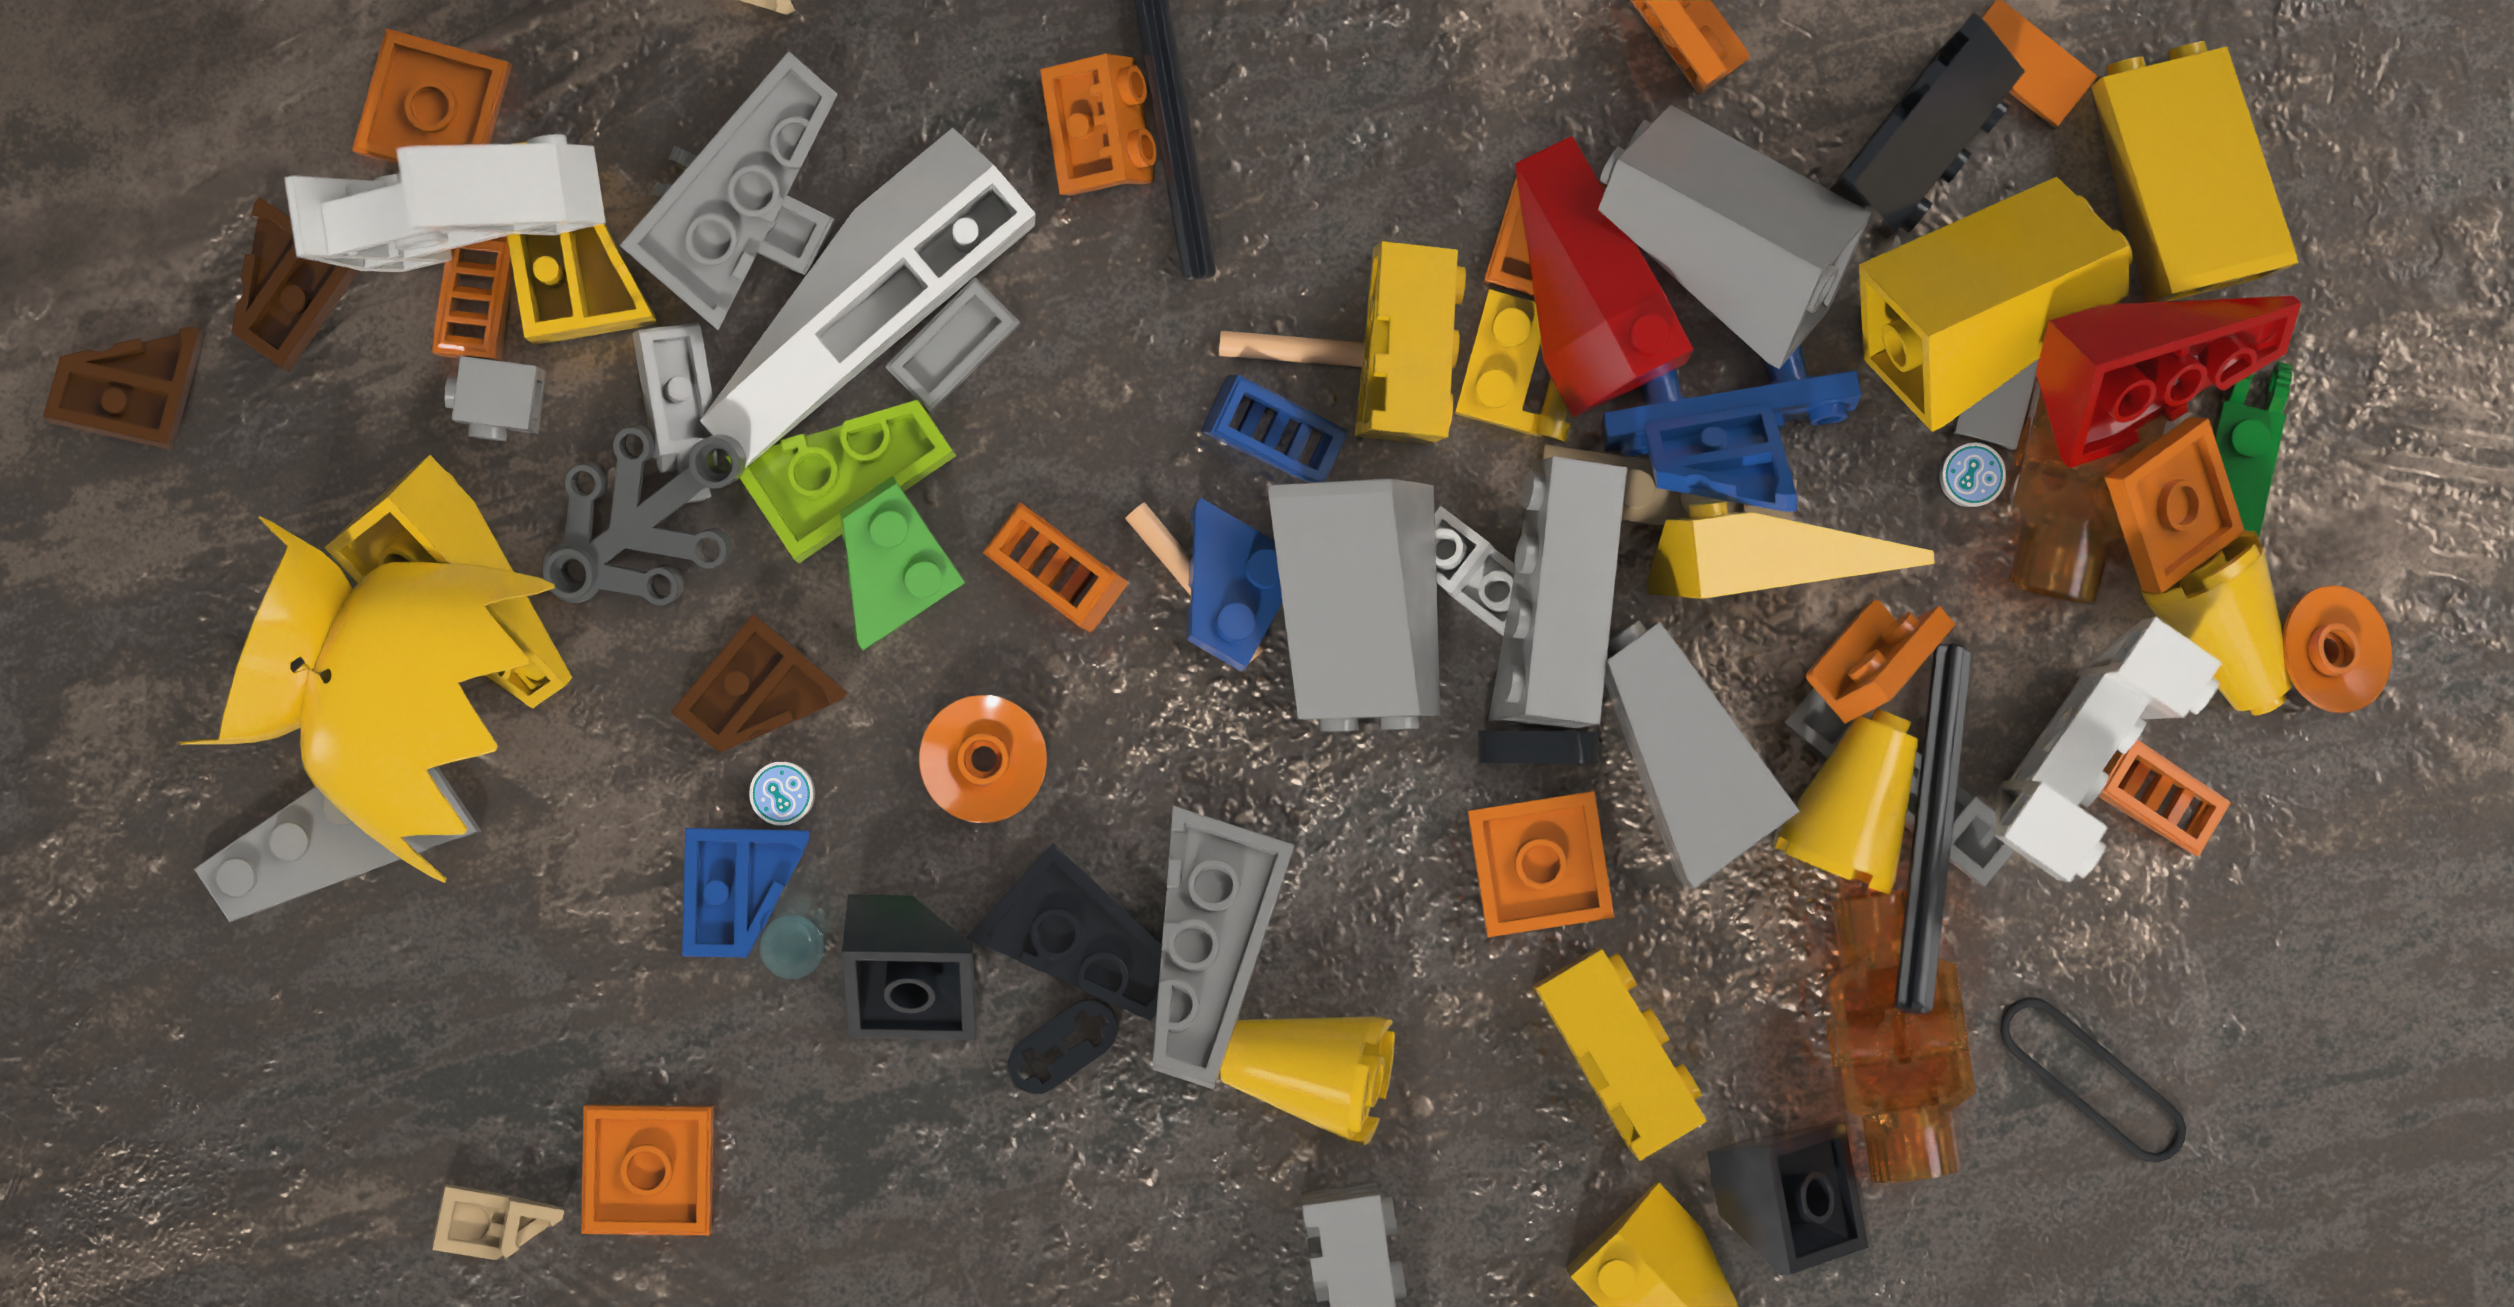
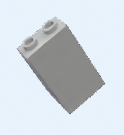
M1672 105L1653 123L1644 120L1640 124L1630 141L1628 149L1624 150L1618 147L1612 153L1600 178L1601 182L1607 184V188L1598 210L1767 363L1778 369L1781 368L1829 311L1871 215V212Z
M1396 479L1269 485V503L1298 719H1320V732L1359 731L1358 718L1381 717V730L1419 729V716L1441 715L1434 485Z
M1640 620L1609 639V655L1606 661L1604 682L1673 871L1682 885L1695 889L1797 814L1799 809L1661 622L1645 628Z

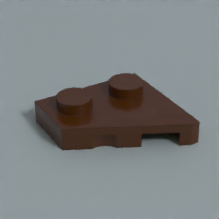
M258 197L252 211V216L257 219L252 253L245 254L241 274L243 294L236 303L231 333L280 368L290 372L360 270L297 257L291 217L268 201Z
M189 326L180 328V334L145 342L141 338L115 343L105 351L98 352L89 349L60 356L43 417L48 423L173 450L203 343L204 333L200 328Z

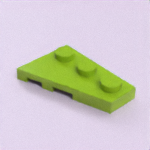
M915 400L844 421V424L818 433L807 436L799 434L782 439L780 444L771 446L748 465L740 479L793 559L801 563L842 535L839 511L892 476L905 492L956 457V454L919 400ZM725 456L731 464L730 456Z

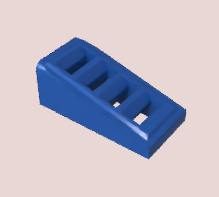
M1228 375L1225 378L1201 429L1202 433L1307 483H1322L1326 481L1349 432L1339 425L1240 375ZM1242 397L1251 400L1238 429L1235 430L1229 427V424ZM1265 408H1268L1275 413L1261 442L1253 439L1252 436ZM1289 419L1297 422L1298 425L1283 454L1275 449ZM1312 430L1321 433L1322 436L1306 466L1298 462V459Z

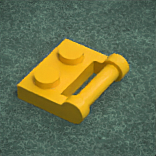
M1489 289L1454 414L1548 440L1566 443L1571 425L1565 421L1568 410L1551 378L1541 414L1522 410L1541 340L1537 308L1534 301Z

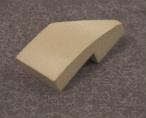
M444 1183L431 1247L432 1250L491 1260H497L502 1256L506 1259L518 1251L521 1245L550 1225L553 1227L563 1220L564 1208L524 1198Z

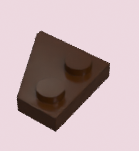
M752 614L673 708L671 713L719 753H723L841 702L847 697L849 692L756 614Z

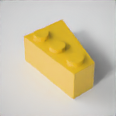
M527 141L514 144H527ZM606 223L554 236L532 234L507 235L524 338L533 345L659 324Z
M1381 241L1373 247L1364 335V358L1361 367L1354 437L1426 445L1448 438L1453 413V394H1451L1452 368H1455L1460 341L1459 330H1454L1455 304L1461 305L1466 283L1465 267L1457 266L1458 250Z
M1596 947L1532 985L1628 1149L1639 1161L1707 1122L1695 1100L1702 1097L1696 1082L1684 1063L1676 1067L1673 1066L1662 1047L1670 1039L1651 1008L1641 1013L1628 992L1636 987L1637 983L1618 952L1608 958L1602 948Z

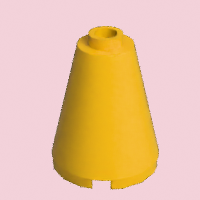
M2245 530L2242 535L2162 594L2143 592L2142 588H2140L2146 604L2162 622L2222 662L2212 678L2219 682L2217 689L2235 710H2250L2252 715L2257 716L2271 712L2285 703L2287 700L2285 693L2293 686V683L2285 667L2282 628L2265 550L2256 532Z
M1877 708L1874 709L1870 719L1863 716L1855 718L1795 804L1799 812L1779 827L1771 847L1785 851L1784 853L1850 881L1851 879H1858L1869 884V888L1890 894L1894 883H1896L1918 738L1907 734L1911 722Z
M1379 1016L1237 1020L1220 1069L1221 1081L1351 1143L1365 1146L1371 1141L1380 1120L1378 1117L1368 1116L1370 1108L1376 1105L1378 1098L1386 1099L1394 1057L1395 1032L1388 1031V1028L1393 1022L1389 1018Z

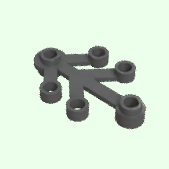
M632 425L620 430L613 440V451L618 459L610 528L593 541L591 540L594 499L601 497L607 490V473L602 466L595 462H584L572 467L565 476V489L569 494L564 541L553 546L548 551L542 566L543 579L555 584V588L549 591L562 601L581 603L594 597L600 589L643 596L648 602L658 606L666 605L679 598L684 589V579L679 570L671 565H659L644 572L607 563L624 549L690 559L704 569H713L724 564L732 554V541L728 534L721 529L709 528L696 534L655 526L706 487L717 489L737 481L743 474L746 466L745 452L740 443L734 438L723 434L713 435L699 441L690 453V467L640 504L644 464L655 453V439L653 432L643 425ZM629 434H635L641 438L644 449L640 456H634L628 451L626 439ZM717 448L725 450L730 456L731 464L727 471L719 470L713 463V453ZM581 471L589 472L593 476L595 487L592 493L584 492L579 487L578 476ZM705 538H712L718 543L720 554L717 559H710L703 553L702 542ZM571 559L578 560L584 566L585 576L582 581H577L570 576L568 563ZM657 574L664 575L669 579L671 591L668 596H663L655 590L653 582Z

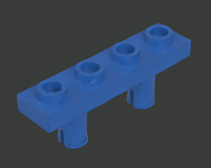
M1800 344L1780 369L1766 362L1770 383L1765 386L1688 398L1681 395L1677 370L1674 369L1641 385L1644 404L1641 406L1603 412L1601 434L1605 452L1620 450L1623 457L1647 455L1644 423L1769 402L1772 404L1779 431L1785 428L1784 422L1809 418L1810 424L1814 426L1837 423L1848 418L1847 412L1855 411L1862 395L1857 370L1819 377L1807 375L1803 350Z

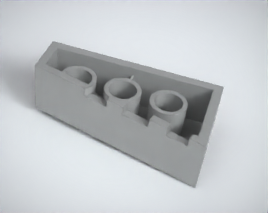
M1377 1182L1301 1193L1317 1307H1396L1395 1300L1407 1298L1402 1261H1389L1386 1236L1398 1235L1392 1196L1380 1198Z

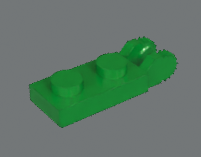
M2278 361L2277 364L2275 363L2268 378L2263 409L2243 405L2253 378V374L2226 390L2224 401L2218 404L2213 426V434L2244 530L2256 532L2258 538L2260 537L2286 415L2282 414L2288 400L2293 376V365Z

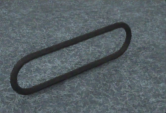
M2028 997L2016 1001L2007 1008L2001 1019L2000 1034L2003 1044L2011 1054L2128 1151L2144 1161L2157 1163L2172 1158L2180 1151L2186 1137V1125L2182 1114L2177 1108L2056 1007L2043 999ZM2027 1007H2036L2047 1012L2169 1113L2174 1119L2177 1128L2173 1144L2165 1151L2159 1153L2147 1152L2137 1146L2015 1044L2010 1034V1022L2014 1015Z

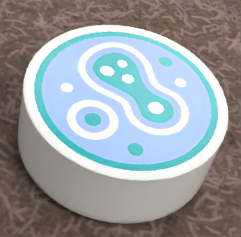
M1967 443L1953 449L1944 458L1939 471L1940 485L1945 495L1957 505L1979 507L1993 501L2001 493L2006 481L2005 464L2001 456L1993 448L1981 443Z
M774 762L764 766L754 776L749 791L750 802L755 813L764 821L773 825H790L802 820L810 812L815 800V786L807 771L799 765L791 762Z

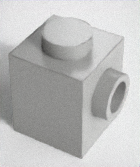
M460 356L458 371L450 370L448 373L445 387V407L453 409L452 420L469 425V437L507 441L508 430L538 434L547 371L534 365Z

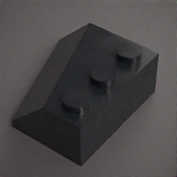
M1973 13L1943 44L1829 189L1871 212L1867 224L1886 239L1894 234L1899 227L1908 233L1914 229L1933 204L1924 197L1939 178L1949 183L1972 155L1965 148V145L1979 128L1988 134L2012 104L2004 97L2025 70L1985 20L1976 13Z

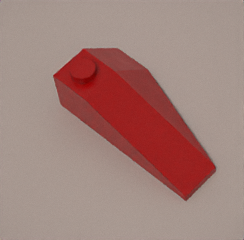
M1573 136L1515 163L1524 234L1527 241L1532 274L1534 302L1536 303L1541 335L1540 343L1543 363L1571 418L1574 419L1686 364L1694 349L1663 289L1636 243L1598 210L1605 190Z
M2294 295L2109 304L2099 305L2049 320L2036 375L2061 461L2068 468H2072L2119 453L2139 441L2136 430L2161 415L2170 422L2174 421L2188 412V401L2210 386L2215 385L2221 390H2226L2287 353L2302 302Z

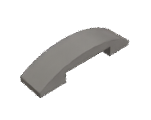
M1813 688L1785 721V725L1823 759L1827 760L1854 720L1845 724ZM1869 711L1861 716L1870 719L1873 712ZM1917 751L1905 820V827L1912 833L1914 830L1922 755ZM1957 785L1949 862L1978 884L1985 887L2015 850L1993 835L1995 812L1976 796L1973 798Z

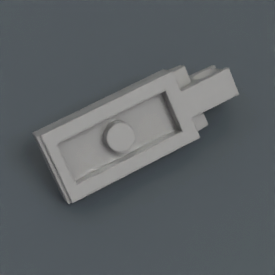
M699 322L641 329L632 333L648 428L653 432L655 439L653 458L657 459L659 473L671 472L672 480L690 467L689 456L693 447L699 441L712 436L700 421L714 401ZM716 450L712 457L714 465L718 464ZM706 487L685 504L702 502L710 498V488Z

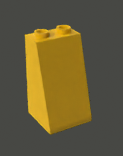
M2205 41L2186 44L2167 51L2169 61L2149 66L2145 65L2143 56L2118 61L2107 65L2108 76L2102 77L2091 86L2145 303L2169 302L2267 278L2298 263L2296 251L2227 46L2208 51Z
M2056 176L1859 264L1864 361L1933 432L1951 422L2038 360L2049 320L2099 305L2116 304L2129 295V265H2131L2133 260L2131 247L2120 231L2112 230L2094 213L2090 203L2083 196L2075 195Z

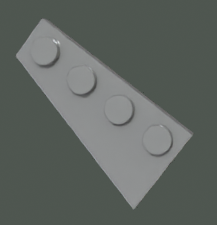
M788 51L620 246L713 327L719 330L838 94Z
M438 766L427 770L468 829L465 834L413 835L403 837L418 853L481 831ZM314 787L194 868V870L228 921L232 922L338 882L365 874L371 870L401 860V858L366 834L338 810L317 787Z
M1173 806L1153 1070L1214 1089L1294 851L1293 844Z

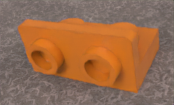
M1630 0L1699 96L1749 59V52L1711 0Z
M1105 53L1040 69L1060 195L1072 196L1126 183L1143 185L1155 181L1153 165L1156 161V145L1151 133L1147 130L1143 105L1147 94L1146 82L1141 70L1137 67L1134 57Z
M1874 600L1865 605L1806 672V679L1846 724L1890 701L1956 624L1940 605L1917 618L1911 612H1907L1896 620L1879 600Z

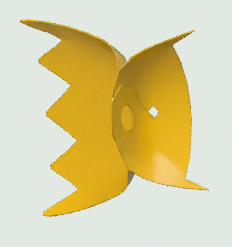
M258 516L287 545L286 551L257 610L242 649L223 713L219 737L178 742V745L254 743L279 738L301 728L300 746L303 766L313 784L338 810L374 840L408 864L430 877L446 883L447 878L416 852L403 837L413 835L465 834L468 828L440 791L427 769L495 752L498 747L470 704L459 682L478 676L528 666L529 663L526 655L496 622L485 606L504 599L536 595L554 589L555 584L538 577L517 572L466 564L393 562L378 566L352 588L341 568L322 551L275 523ZM301 656L304 663L296 671L292 672L290 663Z

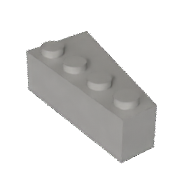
M1552 456L1534 463L1533 471L1527 473L1522 489V506L1526 511L1522 534L1515 553V573L1488 721L1557 731L1600 724L1627 467Z

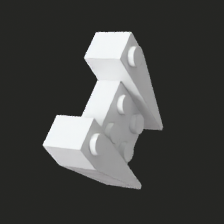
M562 134L534 137L528 139L527 144L402 147L397 149L400 173L378 177L374 181L304 176L285 178L297 257L360 271L406 272L451 261V249L511 234L554 236L606 223L594 146L567 144L566 135Z
M2157 617L2142 619L2080 668L2076 674L2079 680L2010 780H2003L1999 785L1993 835L2059 881L2071 882L2076 874L2082 878L2086 877L2105 851L2106 845L2099 840L2108 827L2078 807L2079 803L2087 808L2098 797L2109 779V775L2102 770L2116 750L2125 754L2133 746L2146 726V721L2143 719L2184 718L2189 710L2195 715L2198 714L2212 698L2219 685V682L2212 678L2222 662Z

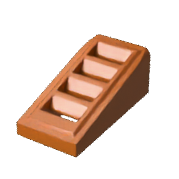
M507 236L451 249L452 260L445 262L434 327L433 354L441 357L460 358V356L502 361L512 277V262ZM464 249L498 253L496 265L463 262ZM461 274L492 277V289L460 286ZM463 299L490 302L488 314L457 311L458 301ZM456 324L486 327L484 339L455 336Z
M1022 502L1017 505L983 551V554L1076 625L1089 632H1092L1098 626L1128 584L1127 580ZM1031 527H1033L1040 533L1017 562L1010 556ZM1054 543L1059 549L1038 577L1035 576L1031 571L1051 544ZM1072 560H1077L1081 564L1058 593L1052 587ZM1093 576H1098L1099 578L1079 605H1074V601Z
M2138 739L2125 754L2116 750L2102 770L2109 775V779L2098 795L2099 798L2194 856L2199 857L2231 804L2229 800ZM2151 770L2156 775L2141 800L2138 801L2134 796ZM2174 784L2179 788L2161 816L2156 812ZM2193 797H2195L2201 803L2183 831L2177 827V824Z

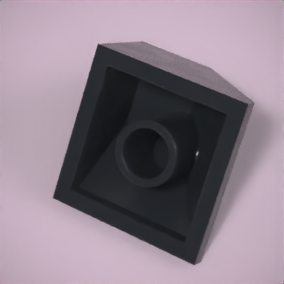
M848 894L842 946L848 1038L976 1040L973 944L913 896Z
M1845 1122L1746 1139L1707 1151L1711 1171V1184L1715 1192L1719 1216L1780 1275H1790L1869 1248Z

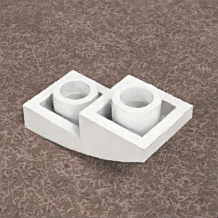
M1440 506L1434 514L1437 586L1503 636L1510 604L1515 564L1497 551L1491 543Z

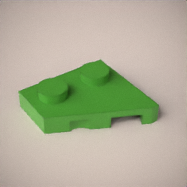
M893 476L839 511L842 537L846 548V571L853 607L854 636L863 651L965 583L961 574Z

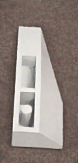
M952 127L854 209L700 420L712 436L723 434L737 440L745 452L746 468L1035 226V212L995 165Z

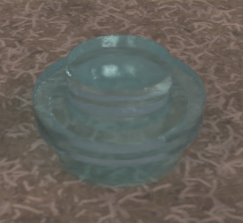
M787 915L780 917L768 925L761 937L760 953L764 964L772 973L785 979H798L807 976L819 966L824 955L825 945L820 929L815 923L803 916Z

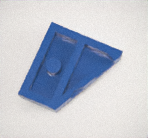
M1771 402L1644 423L1645 443L1657 488L1783 512L1797 511V493Z
M1199 498L1191 510L1193 551L1192 558L1189 560L1188 583L1191 589V606L1187 611L1186 640L1242 672L1248 666L1283 602L1275 541L1206 500Z
M685 828L682 956L749 957L811 840V830Z

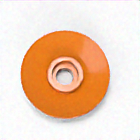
M2335 585L2311 590L2295 602L2286 617L2282 634L2285 667L2296 689L2307 701L2328 712L2347 713L2360 710L2371 704L2384 689L2392 665V646L2389 632L2378 610L2367 598L2355 590Z
M976 695L965 697L949 704L933 718L921 741L919 768L928 793L942 809L965 821L990 823L1017 814L1033 800L1045 777L1047 749L1038 725L1024 709L1004 698L991 695ZM983 746L991 748L997 757L995 766L986 772L978 770L973 764L974 752Z

